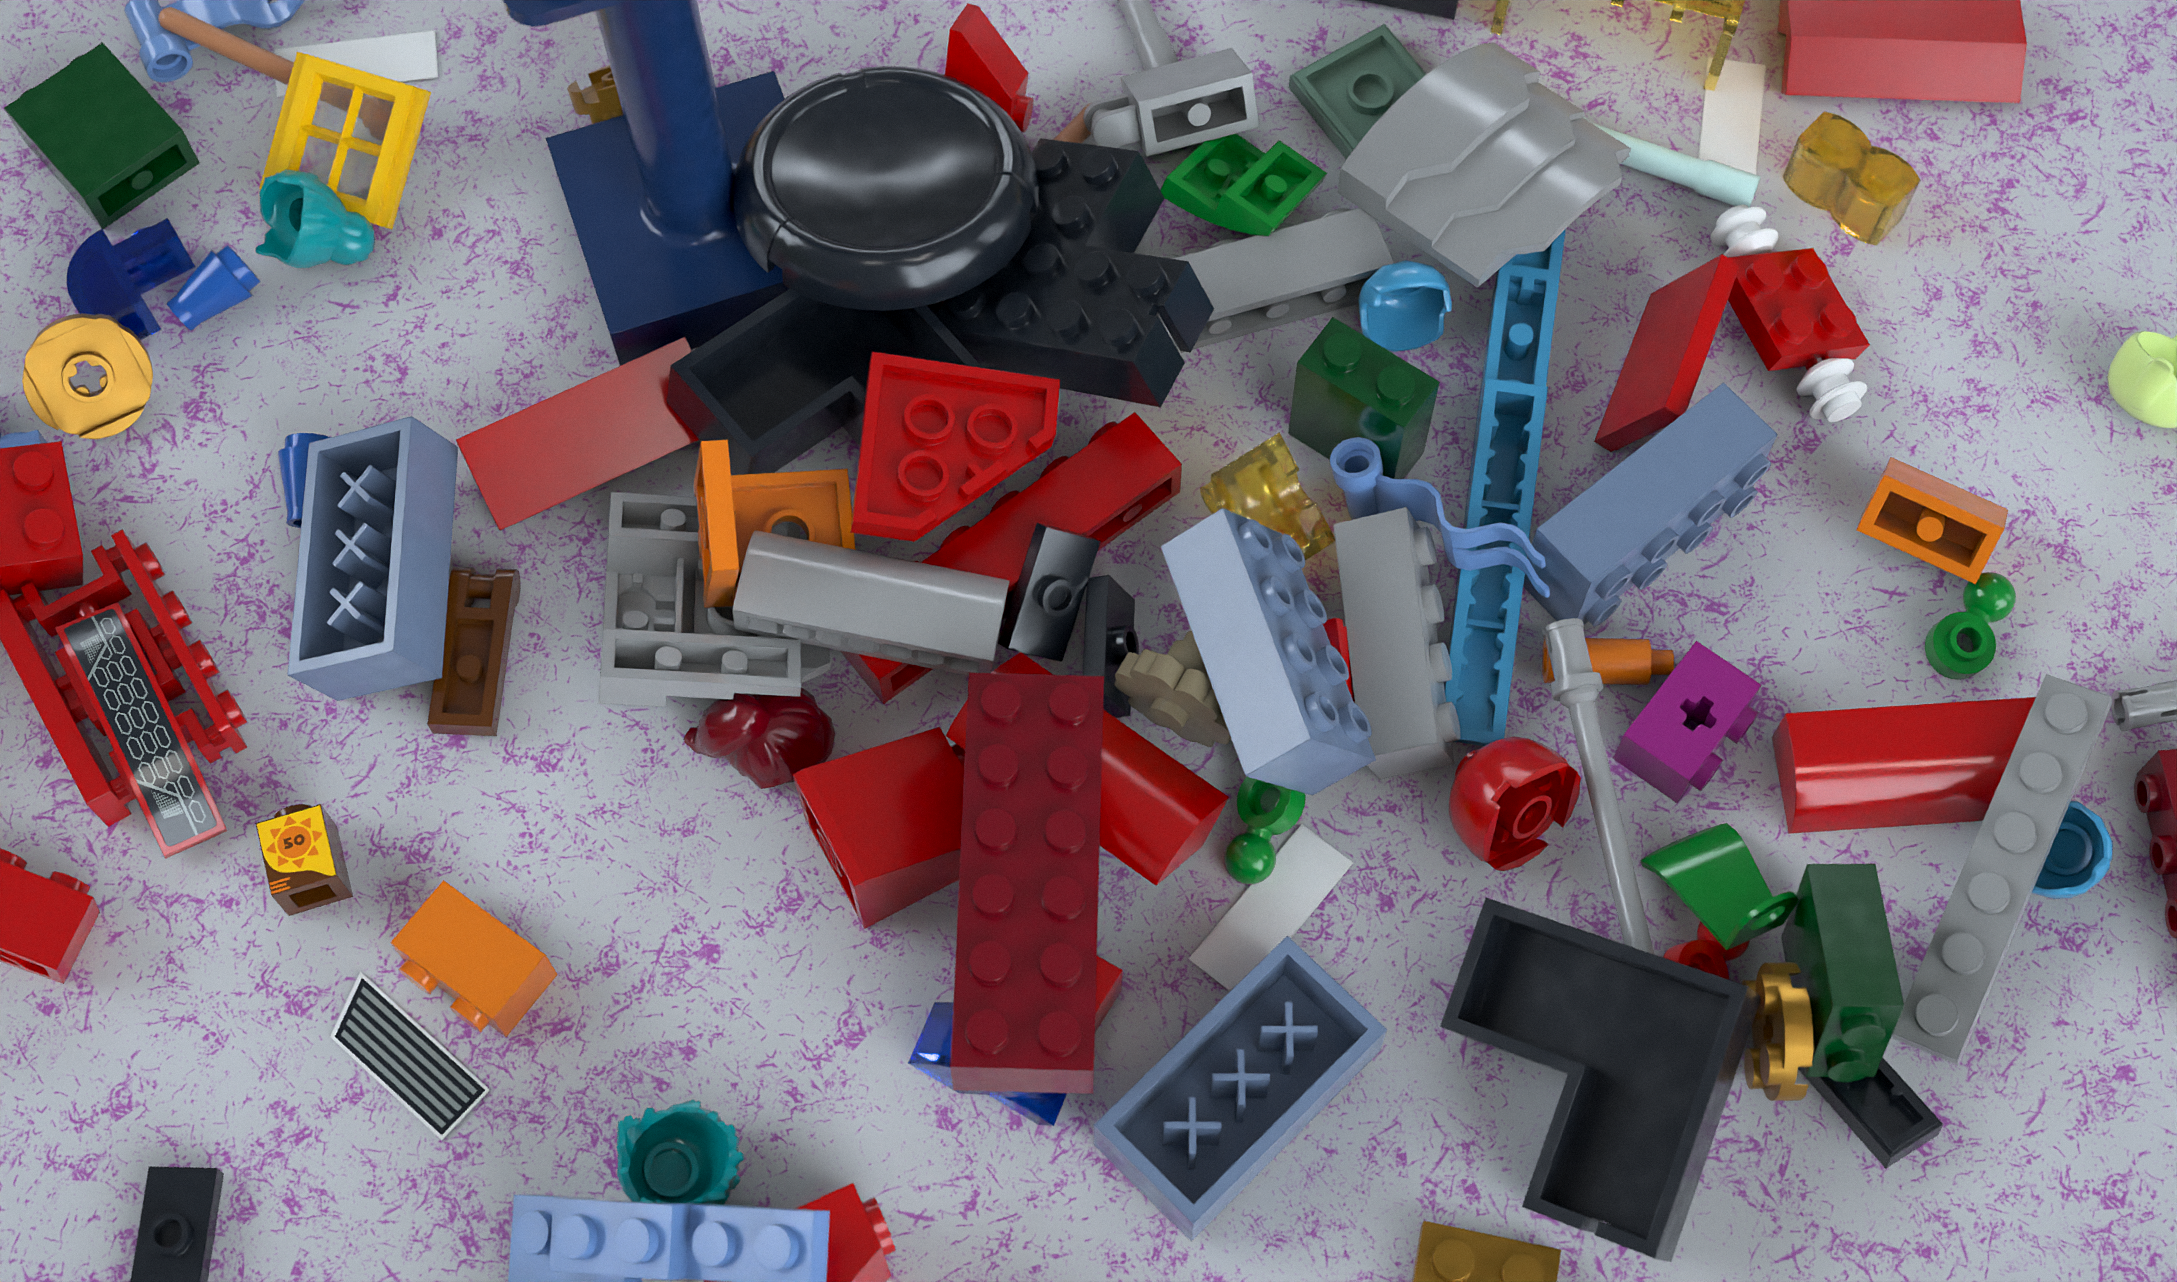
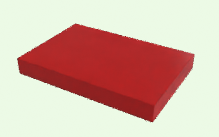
M1721 254L1650 294L1595 437V443L1609 452H1613L1670 425L1687 411L1739 271L1737 270L1738 264Z

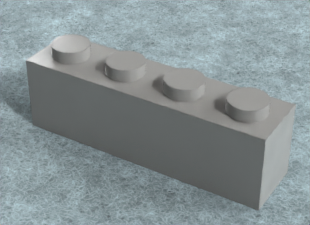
M1348 208L1335 209L1325 214L1322 218L1297 225L1289 223L1280 224L1269 236L1257 235L1239 241L1225 239L1213 244L1206 250L1184 256H1163L1164 258L1189 261L1214 307L1192 350L1359 304V296L1363 284L1379 268L1394 263L1377 219L1361 208L1352 210ZM1157 313L1156 316H1158V317L1160 318L1161 322L1163 323L1165 329L1167 330L1169 336L1171 337L1172 341L1174 342V344H1175L1176 348L1178 349L1179 353H1183V351H1180V350H1179V348H1178V346L1176 345L1175 341L1173 340L1171 334L1169 333L1167 327L1165 326L1163 320L1161 319L1160 315Z
M1407 507L1333 524L1345 625L1347 627L1355 704L1362 709L1370 723L1372 734L1368 740L1376 758L1374 762L1368 764V767L1379 779H1385L1454 765L1452 741L1460 740L1461 734L1455 706L1452 702H1446L1444 682L1452 680V666L1445 643H1438L1436 623L1444 621V608L1437 585H1430L1428 565L1436 564L1437 560L1435 544L1430 529L1428 527L1420 528Z

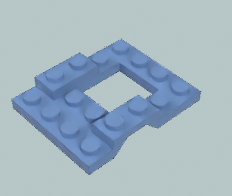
M516 1194L513 1197L508 1282H642V1278L657 1280L691 1279L720 1282H826L830 1211L718 1204L647 1203L598 1200L591 1197Z

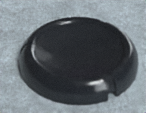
M904 66L865 67L855 72L836 73L816 80L786 97L758 123L740 154L733 183V208L738 232L750 255L767 273L777 265L782 268L783 285L806 297L844 308L878 311L909 309L944 301L978 286L996 274L1013 258L1028 237L1031 230L1029 212L1037 213L1039 197L1037 170L1030 146L1013 119L999 104L986 94L954 77L935 71Z

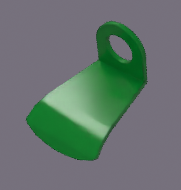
M1727 823L1704 829L1674 841L1650 853L1640 861L1642 867L1654 872L1669 885L1726 950L1783 925L1799 901L1794 892H1784L1774 897L1772 896L1748 847L1739 833Z

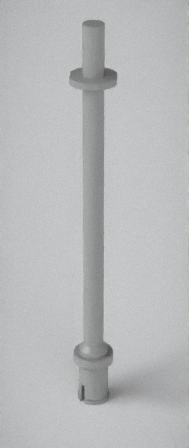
M1574 618L1556 621L1542 629V635L1546 640L1555 681L1550 684V690L1553 700L1560 701L1561 705L1569 709L1625 945L1654 954L1594 705L1595 700L1599 696L1598 692L1604 688L1600 673L1593 672L1583 631V621Z

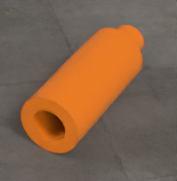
M1585 638L1593 672L1600 673L1603 684L1648 685L1651 675H1670L1674 670L1673 650L1651 649L1649 639ZM1544 639L1542 649L1544 683H1552L1555 681L1546 640Z

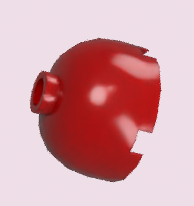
M1512 736L1488 743L1482 748L1468 753L1456 768L1455 779L1449 797V816L1453 828L1471 853L1481 861L1488 863L1495 870L1503 872L1520 867L1539 855L1549 845L1546 841L1537 838L1548 830L1553 821L1562 828L1565 826L1579 798L1581 778L1563 756L1540 742Z

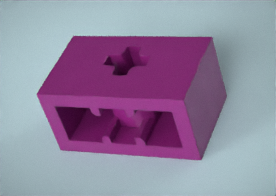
M1696 641L1624 733L1613 759L1676 803L1679 802L1691 785L1701 792L1723 762V759L1715 753L1725 739L1728 738L1737 744L1757 718L1759 712L1750 705L1758 693L1761 684ZM1691 720L1699 725L1694 731L1685 727Z

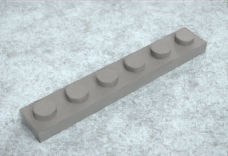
M2048 674L2045 675L1906 998L1904 1009L1892 1034L1893 1039L1959 1065L2112 705L2111 696Z

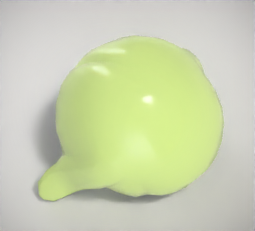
M2135 332L2123 343L2111 362L2107 376L2110 394L2120 407L2137 420L2160 428H2176L2177 335L2170 338L2155 332Z

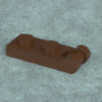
M455 566L452 568L448 585L442 678L434 680L427 722L433 734L497 736L514 611L520 597V574L517 569L498 568L495 574H476L474 567ZM475 599H491L490 608L471 607Z

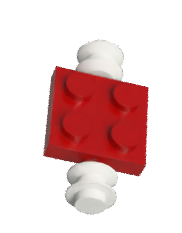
M1738 205L1727 210L1717 219V227L1713 230L1710 240L1715 246L1728 245L1729 249L1724 255L1739 265L1737 269L1739 271L1728 302L1766 369L1774 371L1805 366L1807 372L1802 377L1796 391L1801 397H1815L1816 402L1809 411L1810 416L1813 419L1827 418L1829 422H1837L1849 417L1861 407L1862 402L1860 399L1866 393L1867 385L1863 381L1849 382L1847 376L1854 368L1852 360L1862 354L1870 344L1859 327L1854 313L1846 305L1829 276L1826 265L1818 257L1814 248L1771 252L1778 241L1779 234L1772 228H1760L1766 219V212L1762 207L1749 208L1747 205Z

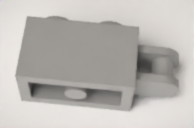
M1232 48L1121 76L1123 94L1092 102L1086 108L1083 115L1084 124L1089 132L1092 133L1098 145L1115 148L1138 142L1147 157L1260 127L1252 72Z

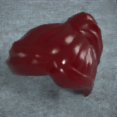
M801 687L800 697L734 693L733 700L718 699L703 711L699 725L691 727L683 740L697 754H703L711 758L727 759L732 767L742 776L748 777L760 789L795 782L793 774L826 762L832 753L835 730L832 718L818 707L814 696Z

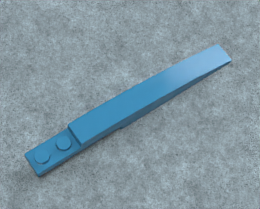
M1566 229L1545 251L1516 254L1497 271L1490 310L1463 529L1501 522L1515 525L1529 539L1548 392L1546 383ZM1498 540L1465 549L1476 551L1508 547L1518 550L1527 558L1524 549L1511 541ZM1500 564L1471 571L1458 568L1448 647L1452 666V680L1444 682L1446 702L1454 704L1460 725V740L1453 742L1485 746L1496 740L1504 739L1525 573L1518 567Z

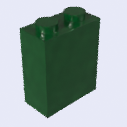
M103 42L84 55L76 57L69 65L36 87L25 91L18 99L4 107L24 142L102 230L200 164L183 130Z
M1332 317L1297 362L1288 434L1329 460L1333 449L1342 441L1356 437L1369 439L1380 450L1383 476L1392 479H1405L1424 453L1440 382Z
M1807 864L1796 893L1799 901L1789 915L1781 936L1785 962L1796 963L1801 973L1790 977L1792 987H1807L1813 1024L1812 1067H1804L1806 1077H1830L1838 1082H1852L1864 1077H1874L1904 1009V1001L1876 864Z

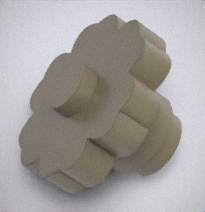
M1188 631L1183 640L1174 641L1167 654H1158L1157 652L1144 649L1140 655L1131 652L1126 655L1115 674V686L1130 697L1128 702L1134 709L1142 713L1154 724L1173 730L1178 736L1187 741L1197 742L1207 747H1212L1215 742L1224 745L1229 744L1231 736L1192 631Z

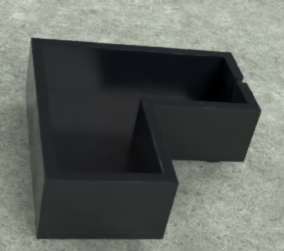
M1040 138L1032 151L1038 179V209L1036 214L1029 212L1031 230L1028 237L1013 258L996 274L978 286L945 300L936 316L983 368L1060 379V389L1161 408L1185 361L1156 314L1160 315L1179 350L1191 353L1214 307L1189 261L1134 253L1165 199L1139 151Z
M788 289L670 365L667 403L700 441L728 440L731 475L775 473L841 427L860 446L868 370L872 352L979 368L983 367L927 305L901 310H859L826 304Z
M1486 897L1440 1027L1568 1074L1522 1207L1574 1228L1595 1233V1236L1654 1259L1671 1262L1762 997L1748 986Z

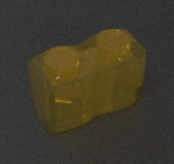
M1825 111L1798 137L1783 174L1786 185L1797 197L1813 207L1830 211L1835 222L1846 233L1857 240L1876 246L1902 220L1920 183L1919 176L1904 159L1891 151L1872 146L1867 136L1854 123L1837 114Z

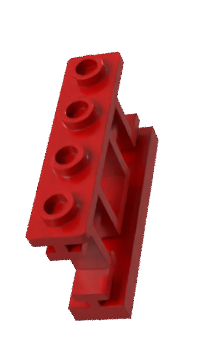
M123 529L111 535L116 544L115 546L106 550L103 545H100L91 550L103 576L48 604L46 598L33 582L21 587L20 589L23 594L15 599H12L4 589L0 591V640L86 804L108 827L132 814L126 803L135 799L136 796L114 750L108 754L120 776L115 779L112 778L82 721L89 717L104 737L107 736L64 647L55 651L66 673L59 678L30 623L35 618L51 638L58 635L56 627L117 603L132 595L121 574L130 569L159 624L151 628L137 608L124 615L137 641H140L157 672L155 677L167 702L186 693L174 671L183 666L214 722L212 726L206 728L192 708L175 716L186 742L189 743L194 740L198 749L210 764L222 758L219 752L228 747H231L235 753L247 748L244 739L237 729L246 724L247 719L231 692L227 689L218 694L210 678L220 673L201 640L190 644L183 628L192 624V621L176 593L172 590L163 595L156 580L166 575L161 564L147 542L135 547Z

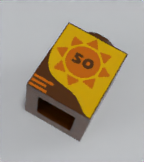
M307 804L288 806L279 810L274 815V818L256 823L271 896L288 916L353 897L337 825L321 804L315 806Z

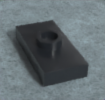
M1037 522L998 644L1008 650L1062 662L1101 541L1088 535Z
M1110 575L1091 577L1087 583L1082 675L1104 676L1103 709L1115 718L1128 717L1131 714V705L1128 702L1130 697L1115 686V674L1129 652L1139 655V642L1134 630L1135 599Z
M1882 1058L1874 1077H1864L1852 1082H1838L1830 1077H1806L1804 1067H1798V1070L1885 1169L1938 1136L1943 1126V1123L1884 1058Z
M149 1166L130 1282H208L224 1177L223 1172L218 1168Z

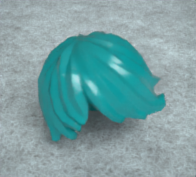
M695 1099L681 1104H674L666 1110L655 1111L654 1108H646L641 1119H633L631 1115L624 1117V1120L618 1121L617 1176L623 1192L631 1202L724 1205L730 1197V1191L735 1189L741 1181L737 1172L740 1170L739 1163L745 1159L743 1153L738 1150L740 1139L736 1135L737 1130L733 1124L726 1125L724 1121H721L718 1112L701 1108V1102H695Z

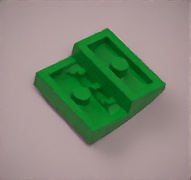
M1235 133L1203 142L1166 177L1160 191L1166 200L1210 223L1247 234L1269 236L1323 182L1327 172L1280 140L1264 153Z

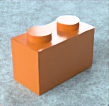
M1890 457L1863 510L1856 530L1976 584L2005 529L2008 509Z
M444 880L390 942L405 961L398 970L430 995L438 986L454 998L455 1001L449 1008L459 1018L480 1033L489 1024L507 1037L558 975L543 952Z

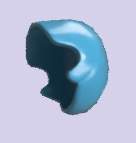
M1407 260L1384 265L1379 268L1363 284L1359 296V317L1362 334L1383 348L1393 352L1418 349L1437 340L1444 332L1445 313L1452 310L1450 288L1445 280V276L1431 265Z
M2071 801L2032 891L2033 894L2051 899L2072 898L2087 892L2099 883L2110 869V862L2113 859V841L2103 819L2079 801Z

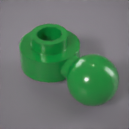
M1994 572L1981 573L1976 584L1968 582L1964 588L1963 603L1966 611L1952 613L1944 617L1929 630L1925 639V654L1930 665L1939 674L1950 679H1967L1982 671L1991 663L1996 652V639L1988 624L2000 621L2008 616L2016 601L2014 587L2006 577ZM1958 633L1970 638L1973 644L1972 652H1966L1958 646Z
M1246 777L1243 780L1237 795V810L1241 819L1248 826L1245 833L1235 836L1228 843L1224 852V865L1233 879L1243 884L1252 885L1264 881L1271 875L1276 864V853L1270 842L1272 835L1288 831L1297 823L1305 807V793Z

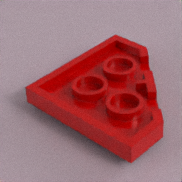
M872 352L868 370L850 533L915 542L1051 448L1056 436L1060 379Z

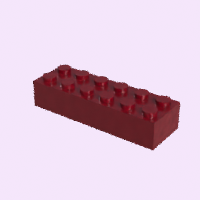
M969 672L950 1063L953 1090L1093 1094L1104 676Z

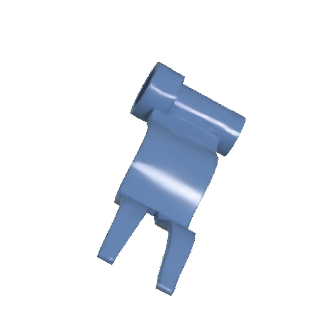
M130 0L125 6V14L141 45L139 55L148 76L157 82H171L189 72L193 64L189 51L201 45L164 29L158 20L162 9L166 7L176 8L220 29L229 25L243 23L258 28L271 29L280 27L291 20L305 0H277L271 4L268 3L272 0H178L164 7L160 6L158 0Z
M1360 437L1350 438L1342 441L1333 449L1330 455L1333 477L1337 486L1344 492L1348 513L1352 520L1407 507L1416 521L1433 524L1441 532L1447 559L1456 568L1471 571L1500 564L1515 566L1527 574L1538 593L1546 598L1550 596L1549 586L1539 579L1529 561L1530 559L1533 564L1540 568H1545V557L1534 549L1526 534L1518 527L1501 522L1471 529L1453 527L1445 519L1440 492L1430 483L1419 479H1392L1383 476L1380 450L1371 440ZM1498 540L1511 541L1522 547L1529 559L1518 550L1508 547L1476 551L1465 549Z

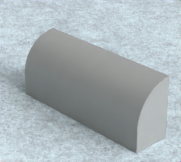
M755 530L746 551L732 609L735 630L774 638L799 639L801 643L968 676L969 672L991 673L1010 580Z

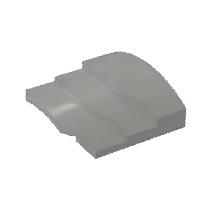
M1494 42L1484 43L1460 52L1433 69L1383 114L1341 166L1338 194L1478 288L1516 254L1545 251L1585 210L1619 186L1622 179L1619 165L1629 157L1631 148L1584 119L1585 112L1540 84L1538 82L1539 70Z
M611 492L599 704L666 707V696L733 700L734 693L800 697L802 683L829 671L831 662L830 648L801 643L799 639L774 638L735 630L733 606L704 608V581L702 558L699 555V522L696 497ZM783 522L776 525L771 533L800 539V526L793 522Z

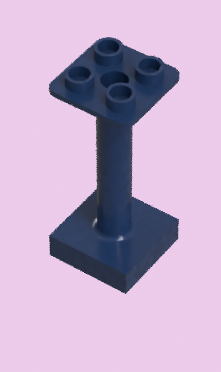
M502 0L506 11L513 20L519 24L531 27L544 26L593 11L596 12L623 115L547 137L546 142L620 366L683 337L686 338L691 349L698 348L790 289L783 285L782 268L775 265L774 269L767 273L750 255L738 232L733 208V183L740 154L758 123L785 99L775 71L716 88L697 0Z

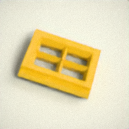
M297 51L259 189H262L266 177L273 176L277 172H282L286 169L310 172L317 175L322 183L336 193L347 212H357L365 216L372 224L393 229L431 92Z

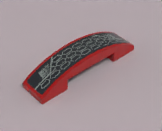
M118 602L56 627L58 636L89 697L164 858L166 859L226 832L227 828L200 769Z

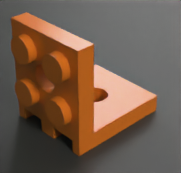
M728 440L701 441L694 478V496L697 499L698 543L699 555L702 558L704 608L734 605L746 551L755 530L771 533L776 525L783 522H793L805 531L808 541L856 550L854 533H850L852 507L848 469L731 475Z

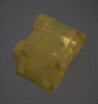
M1280 432L1211 474V481L1200 487L1201 497L1212 514L1224 508L1247 519H1254L1261 525L1279 533L1290 535L1302 550L1305 561L1335 542V537L1318 504L1312 501L1301 487L1297 477L1299 468Z

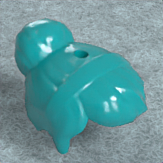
M286 169L264 179L260 191V213L271 229L265 233L264 244L256 247L255 251L257 254L278 258L284 264L298 269L325 264L330 260L349 266L368 259L369 254L374 250L375 237L373 226L365 216L357 212H347L336 193L322 183L317 175L310 172Z

